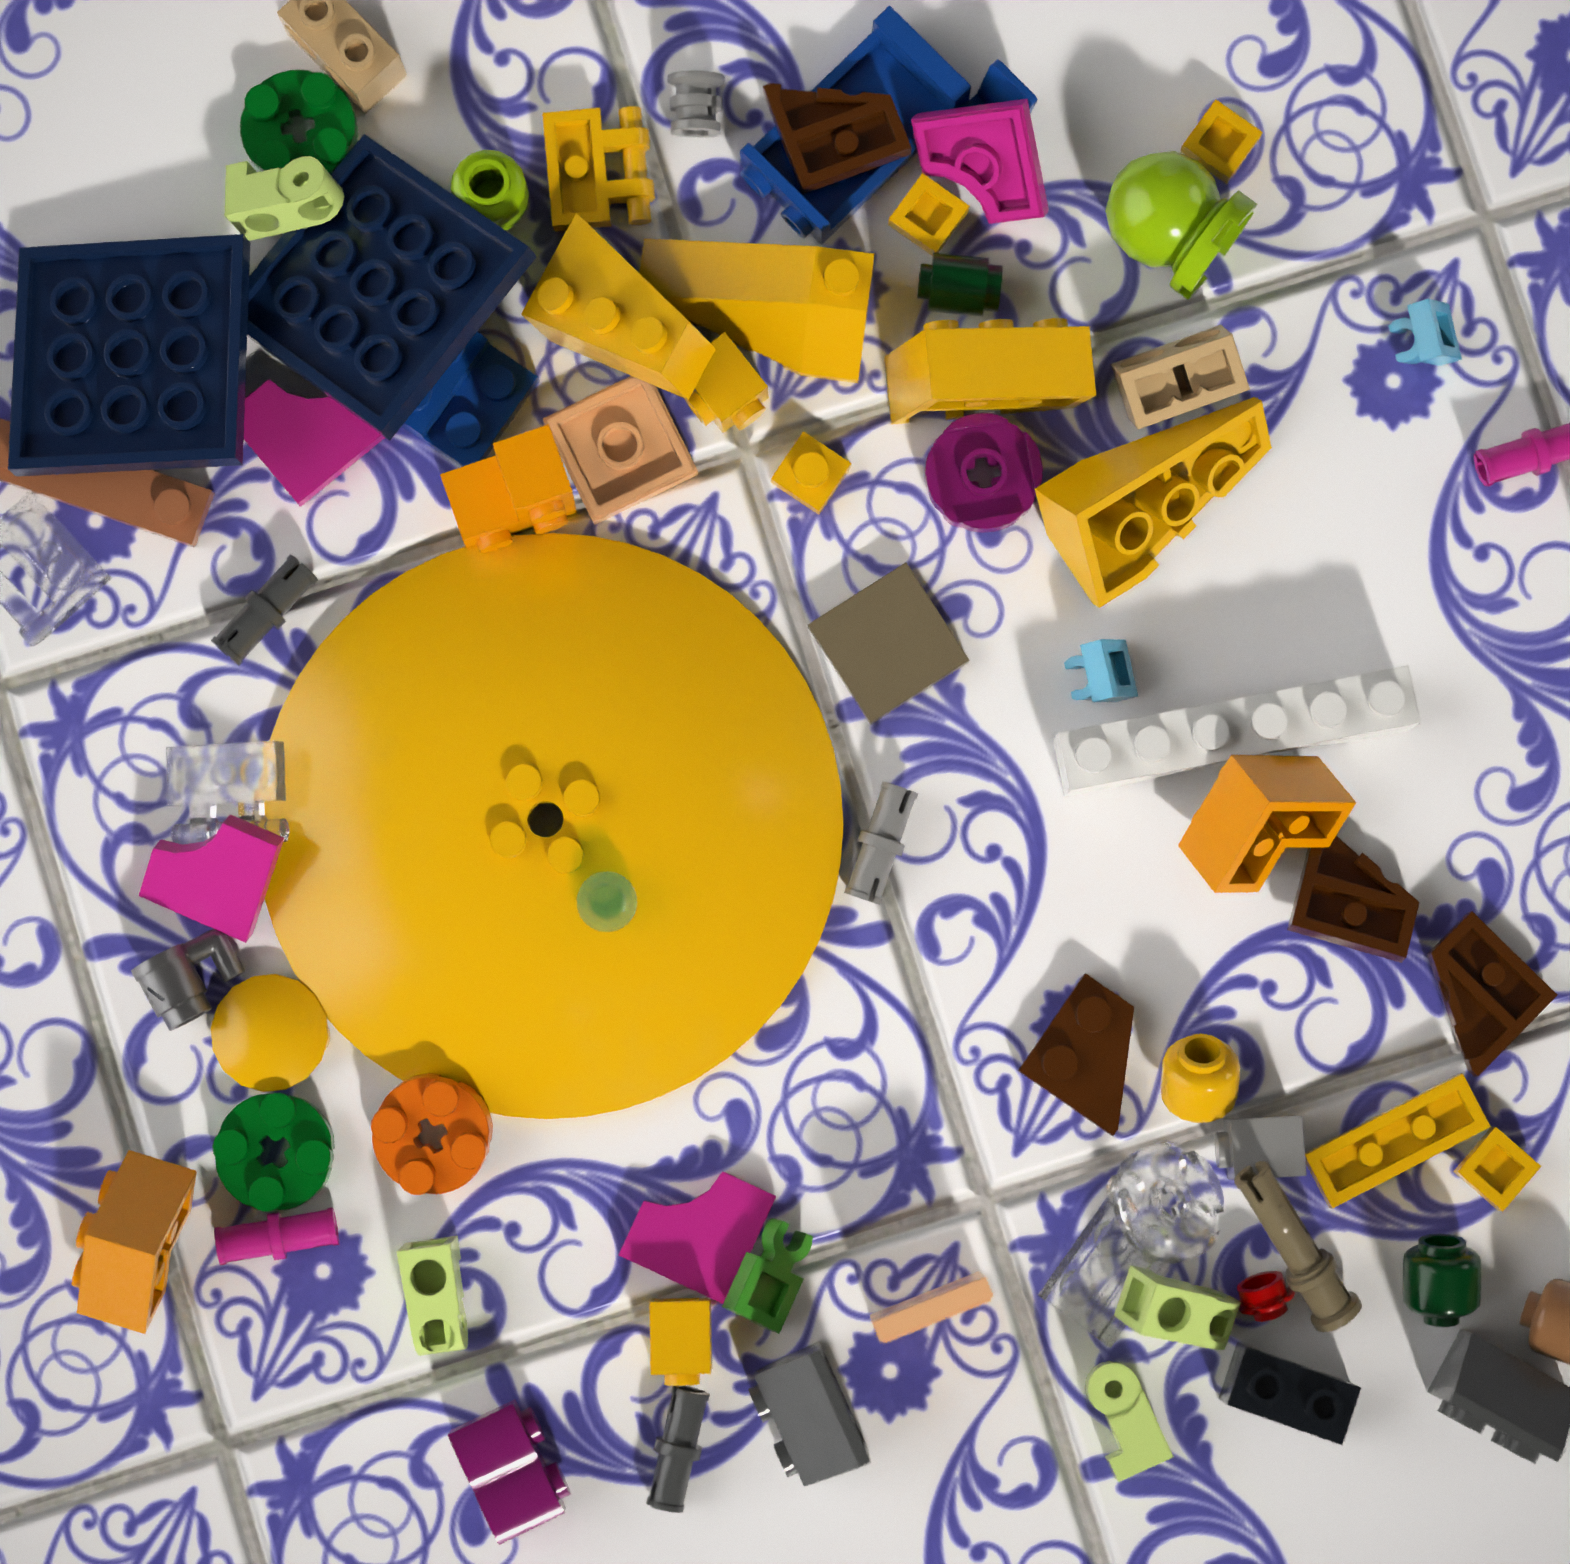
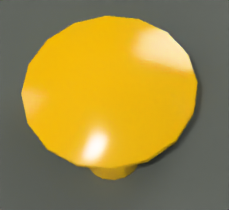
M278 974L252 976L232 987L217 1005L211 1024L212 1050L223 1071L241 1086L261 1092L287 1090L307 1079L322 1061L324 1052L329 1046L331 1039L330 1030L327 1026V1016L316 995L298 980Z

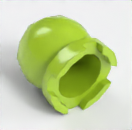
M1176 151L1148 154L1130 161L1116 175L1105 212L1112 239L1129 258L1151 268L1172 267L1174 276L1169 283V287L1189 300L1208 279L1204 273L1218 252L1223 256L1228 253L1254 214L1252 211L1258 204L1239 190L1229 200L1227 198L1220 199L1215 178L1198 160Z

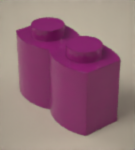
M514 1399L450 1430L448 1438L498 1545L565 1514L566 1507L563 1498L571 1495V1492L558 1463L554 1462L547 1466L539 1451L537 1444L546 1439L531 1407L521 1411Z

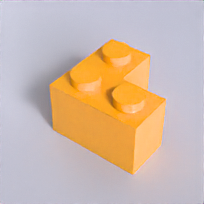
M549 424L492 443L495 456L440 474L465 547L469 548L477 545L480 553H487L508 546L513 542L511 535L534 528L535 534H543L559 529L569 523L568 515L577 513L573 491Z
M1231 755L1219 771L1218 778L1201 807L1193 815L1191 824L1179 842L1178 847L1214 893L1259 892L1285 848L1329 847L1357 802L1318 756Z
M128 1150L118 1171L109 1170L106 1173L98 1195V1204L100 1206L96 1214L91 1212L85 1214L76 1238V1247L84 1249L77 1261L72 1277V1286L79 1288L78 1314L143 1334L146 1333L166 1292L171 1251L192 1209L196 1170Z

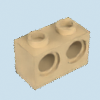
M289 0L277 12L287 35L365 114L407 76L400 55L346 0Z
M1222 325L1111 364L1128 418L1138 430L1250 390L1233 335Z

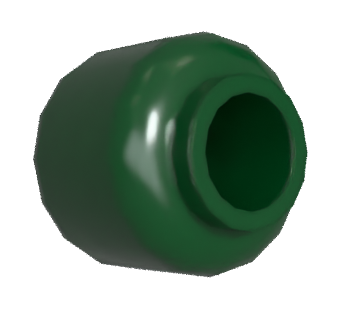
M1429 1234L1420 1237L1418 1245L1408 1249L1403 1257V1302L1405 1306L1412 1312L1422 1315L1423 1322L1427 1325L1434 1327H1453L1458 1325L1460 1317L1470 1315L1480 1307V1255L1472 1248L1466 1246L1464 1238L1456 1235Z

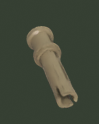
M1258 1161L1255 1163V1167L1259 1172L1258 1175L1255 1174L1251 1165L1245 1167L1236 1175L1234 1183L1241 1190L1287 1265L1285 1272L1286 1283L1292 1291L1300 1292L1312 1312L1310 1320L1315 1330L1330 1332L1345 1326L1358 1315L1362 1308V1303L1356 1293L1346 1289L1337 1274L1338 1264L1335 1257L1327 1250L1317 1247L1273 1175L1268 1162Z

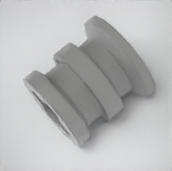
M702 70L670 73L667 76V82L676 87V95L670 97V110L676 112V119L671 122V134L680 137L698 138L720 135L721 123L716 121V113L722 111V98L716 95V88L725 83V76L717 72Z

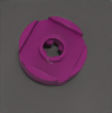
M991 413L971 414L953 421L935 440L925 466V484L929 498L934 507L943 515V518L952 526L981 533L1005 529L1015 524L1022 516L1027 514L1036 498L1035 488L1041 485L1043 477L1042 459L1034 440L1025 431L1023 433L1018 426L1009 423L1008 419ZM986 458L989 467H998L1000 470V476L992 479L991 487L980 488L978 481H970L968 479L967 472L975 469L976 459Z

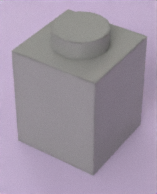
M1302 1115L1223 1119L1224 1132H1215L1216 1164L1218 1168H1227V1179L1234 1180L1236 1175L1249 1165L1252 1166L1253 1171L1258 1175L1259 1172L1255 1167V1163L1258 1161L1268 1162L1275 1178L1307 1176Z

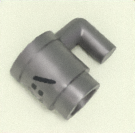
M215 929L209 930L184 944H178L149 958L131 970L158 1018L162 1016L169 1031L197 1019L212 1009L205 996L207 989L194 967L195 964L211 956L224 982L230 981L245 972L226 934Z

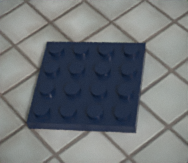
M363 134L331 174L343 189L344 194L343 205L338 214L323 224L284 233L250 274L247 337L390 441L537 256L525 243Z
M244 234L19 247L8 470L18 477L243 465L250 241Z

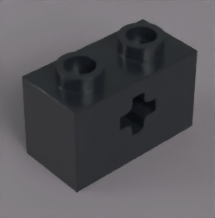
M1237 1342L1218 1399L1228 1406L1343 1445L1362 1387Z

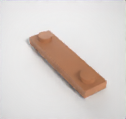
M0 418V482L193 548L196 547L215 494L212 490L154 470L16 477L8 470L10 421Z

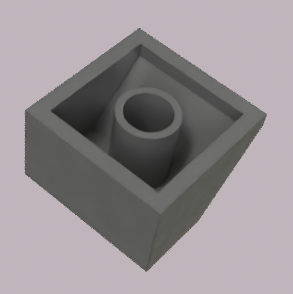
M820 1341L754 1371V1377L758 1385L749 1388L748 1391L762 1422L771 1418L774 1419L783 1440L773 1444L787 1477L798 1473L805 1487L871 1463L869 1449Z

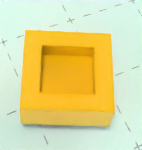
M1215 99L1183 143L1180 152L1198 160L1208 172L1225 184H1228L1260 140L1263 132Z
M922 173L888 219V225L933 256V253L941 251L969 212L970 206Z
M803 431L771 477V484L819 515L851 469L852 463Z
M1491 1127L1453 1172L1494 1208L1503 1212L1542 1166L1497 1127Z

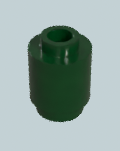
M933 253L932 264L920 263L917 298L928 299L927 311L982 317L984 311L998 312L1003 266L989 264V258Z

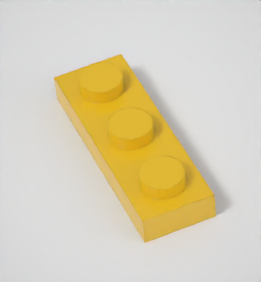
M1460 1073L1305 1152L1306 1165L1329 1208L1333 1209L1491 1126L1464 1074Z

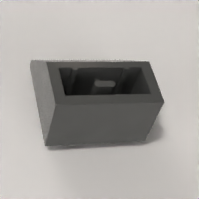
M1460 1329L1427 1391L1442 1400L1437 1411L1479 1434H1482L1486 1425L1495 1429L1490 1441L1533 1464H1536L1540 1455L1559 1462L1564 1452L1570 1429V1387L1481 1337Z

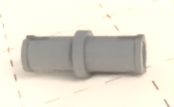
M882 781V789L867 832L860 831L857 841L863 844L848 887L844 891L846 894L878 905L881 904V896L895 856H902L905 845L900 842L914 801L918 797V793Z

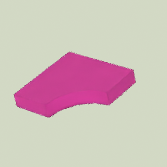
M1028 99L917 113L911 119L922 173L926 176L945 177L964 186L980 202L989 224L1046 216L1049 208Z
M270 379L245 398L244 440L300 507L385 438L332 398L307 399L289 394Z
M230 814L222 823L218 832L204 842L179 844L161 839L152 850L139 896L246 943L254 932L284 837Z
M722 1171L707 1192L690 1202L666 1206L644 1200L620 1250L619 1256L723 1304L746 1252L751 1253L776 1199V1195Z

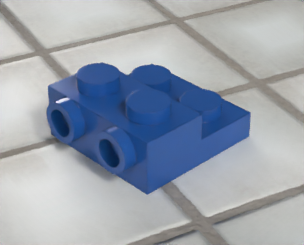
M477 332L401 427L460 467L486 459L493 449L492 443L498 442L540 382L539 377L492 346L485 336Z

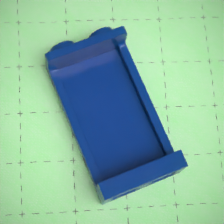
M889 5L873 20L872 32L811 91L817 92V88L841 90L848 95H858L862 92L891 95L912 147L911 155L802 195L776 126H774L754 146L748 142L740 150V162L744 168L740 175L757 195L765 198L770 194L785 209L781 216L797 235L805 239L810 234L822 245L918 153L911 119L917 113L961 108L969 101L972 86Z

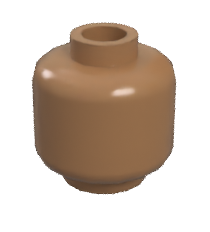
M1555 1278L1546 1284L1542 1294L1533 1291L1529 1292L1519 1325L1530 1328L1528 1344L1532 1351L1570 1365V1282Z

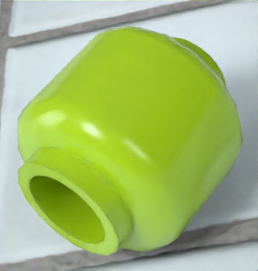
M481 150L471 153L458 164L452 175L451 193L504 230H509L518 223L528 208L529 191L523 171L512 157L501 151Z

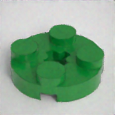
M309 70L283 71L270 76L261 84L253 86L246 94L244 99L245 107L240 117V136L245 152L252 164L260 172L275 168L281 169L296 158L311 156L318 159L331 175L357 143L358 124L352 105L346 94L327 74L311 72ZM295 116H302L304 121H314V128L306 131V141L296 143L292 134L284 135V127L291 124V118Z
M285 1093L259 1094L238 1104L222 1122L219 1133L213 1142L216 1170L224 1187L242 1204L263 1212L290 1210L307 1203L324 1188L332 1171L331 1166L334 1160L333 1149H335L334 1134L329 1122L322 1112L309 1101ZM268 1136L273 1141L285 1138L290 1145L284 1152L288 1162L281 1168L274 1162L264 1165L261 1161L260 1156L265 1151L261 1143Z

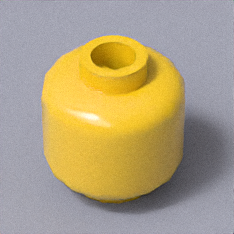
M1193 1034L1177 1040L1168 1047L1162 1060L1160 1090L1162 1102L1169 1112L1182 1120L1193 1123H1209L1225 1117L1232 1111L1238 1098L1240 1065L1237 1054L1231 1046L1208 1034Z

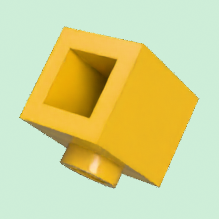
M724 332L711 342L716 350L689 400L685 399L690 409L704 426L714 421L722 433L726 432L733 425L738 430L748 427L766 411V407L762 403L769 399L767 384L726 332Z

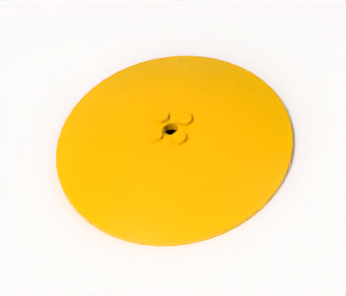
M560 533L512 536L513 542L508 546L487 553H480L477 545L469 548L462 547L441 554L404 572L375 591L351 611L319 645L305 665L278 715L267 746L259 782L256 826L284 837L265 896V902L275 934L292 970L299 981L316 995L327 1019L366 1057L398 1079L405 1081L416 1075L432 1073L441 1074L440 1077L450 1078L457 1083L462 1081L478 1092L486 1103L489 1112L493 1114L536 1119L588 1117L639 1105L662 1097L698 1079L728 1059L750 1040L783 1004L804 973L821 939L833 904L841 866L844 826L841 784L834 748L822 713L806 680L780 642L751 611L729 592L699 572L681 563L629 543L589 535ZM541 804H553L560 808L563 814L561 829L550 837H541L534 834L529 824L532 811Z

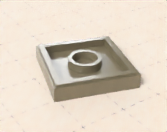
M907 562L807 625L809 631L870 725L970 661Z

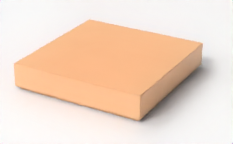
M629 376L542 419L544 425L549 424L560 457L594 525L699 475L657 387L633 376Z
M978 1271L870 1314V1318L879 1342L883 1341L885 1344L990 1302L994 1296L986 1276Z

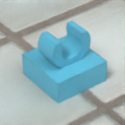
M1428 298L1409 304L1407 308L1410 318H1399L1389 325L1391 333L1402 334L1411 331L1415 339L1411 349L1395 355L1398 362L1407 364L1423 362L1443 366L1462 360L1448 303Z
M1099 639L1081 644L1082 655L1072 656L1064 662L1065 669L1085 668L1088 684L1083 689L1071 692V697L1074 700L1120 702L1139 697L1126 640Z

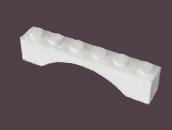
M1409 665L1058 732L1053 739L1064 797L1226 763L1231 755H1268L1409 731L1420 724L1421 720Z

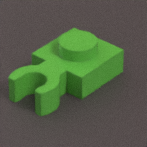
M771 1218L762 1232V1245L764 1248L762 1255L759 1256L746 1252L722 1307L769 1331L780 1334L804 1280L791 1273L792 1268L796 1262L804 1259L812 1247L813 1236L795 1230L791 1242L788 1246L784 1247L783 1237L787 1232L789 1224L785 1221Z

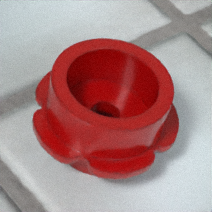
M1280 1271L1257 1273L1244 1279L1237 1286L1241 1299L1239 1312L1243 1315H1253L1254 1320L1257 1322L1274 1320L1284 1315L1288 1311L1286 1302L1291 1301L1295 1296V1292L1290 1287H1287L1283 1274Z

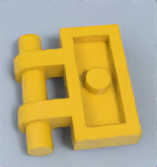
M628 106L620 108L618 110L620 128L603 130L600 107L542 113L554 232L566 231L576 212L592 228L611 227L610 204L614 203L627 204L628 223L630 225L651 223L650 202L655 200L654 181L647 177L645 151L649 150L651 146L649 130L643 127L640 107ZM605 153H622L624 179L607 181Z

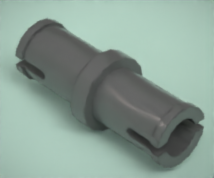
M291 554L257 593L251 590L243 598L247 604L211 640L227 657L229 656L238 666L243 663V659L273 627L279 630L285 624L286 620L283 616L310 586L318 581V578L303 563L299 564V560Z
M672 1386V1397L663 1436L656 1437L654 1451L659 1454L646 1504L658 1510L682 1513L685 1507L684 1500L693 1461H699L702 1447L697 1442L706 1402L709 1400L710 1393L689 1386Z

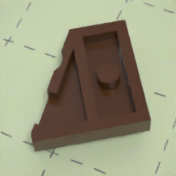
M769 83L763 86L764 98L802 195L911 155L912 147L891 95L868 92L848 95L841 90L817 88V92L782 89V84Z
M1336 836L1329 847L1307 849L1287 930L1402 963L1407 957L1420 902L1400 884L1387 880L1382 874L1381 868L1363 852L1359 856Z
M1473 911L1467 912L1427 953L1466 1068L1474 1077L1479 1076L1558 996Z
M1084 973L1030 1051L1018 1072L1110 1136H1114L1119 1127L1134 1006Z

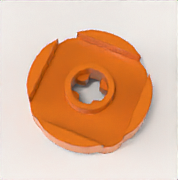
M432 1073L420 1074L406 1079L384 1098L371 1121L372 1144L379 1164L393 1181L399 1183L404 1191L412 1195H422L425 1193L437 1195L454 1191L468 1183L479 1172L486 1160L493 1134L492 1118L486 1103L478 1092L462 1081L457 1083L450 1078L440 1077L441 1074ZM428 1119L433 1126L440 1124L445 1126L447 1133L440 1139L442 1148L434 1149L431 1144L424 1145L420 1141L418 1135L423 1131L420 1123L422 1120Z

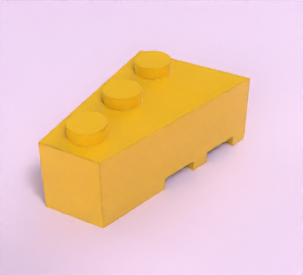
M577 212L521 313L549 341L687 400L691 397L716 350L664 296Z
M1064 318L1039 320L1033 323V327H1014V322L1011 319L987 320L979 323L978 328H959L957 320L932 321L923 325L924 330L885 356L891 425L909 423V418L920 411H945L946 420L964 417V410L1000 409V414L1005 415L1071 409L1096 396L1090 326L1068 327V320Z

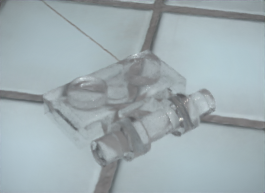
M259 741L166 747L168 806H189L190 815L189 824H175L172 827V842L179 844L204 842L215 835L223 823L219 822L216 818V805L237 803L238 818L284 837L283 842L288 840L289 825L287 820L284 818L267 819L264 809V802L286 801L284 742Z

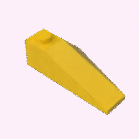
M644 238L639 273L691 324L698 327L703 326L719 335L726 332L735 345L750 352L753 350L782 364L783 368L800 376L858 383L873 275L874 253L819 246Z
M1252 397L1083 459L1035 488L1046 534L1092 604L1101 608L1144 581L1159 566L1154 558L1177 535L1184 540L1197 526L1192 520L1214 496L1224 498L1267 454L1272 446L1262 401Z

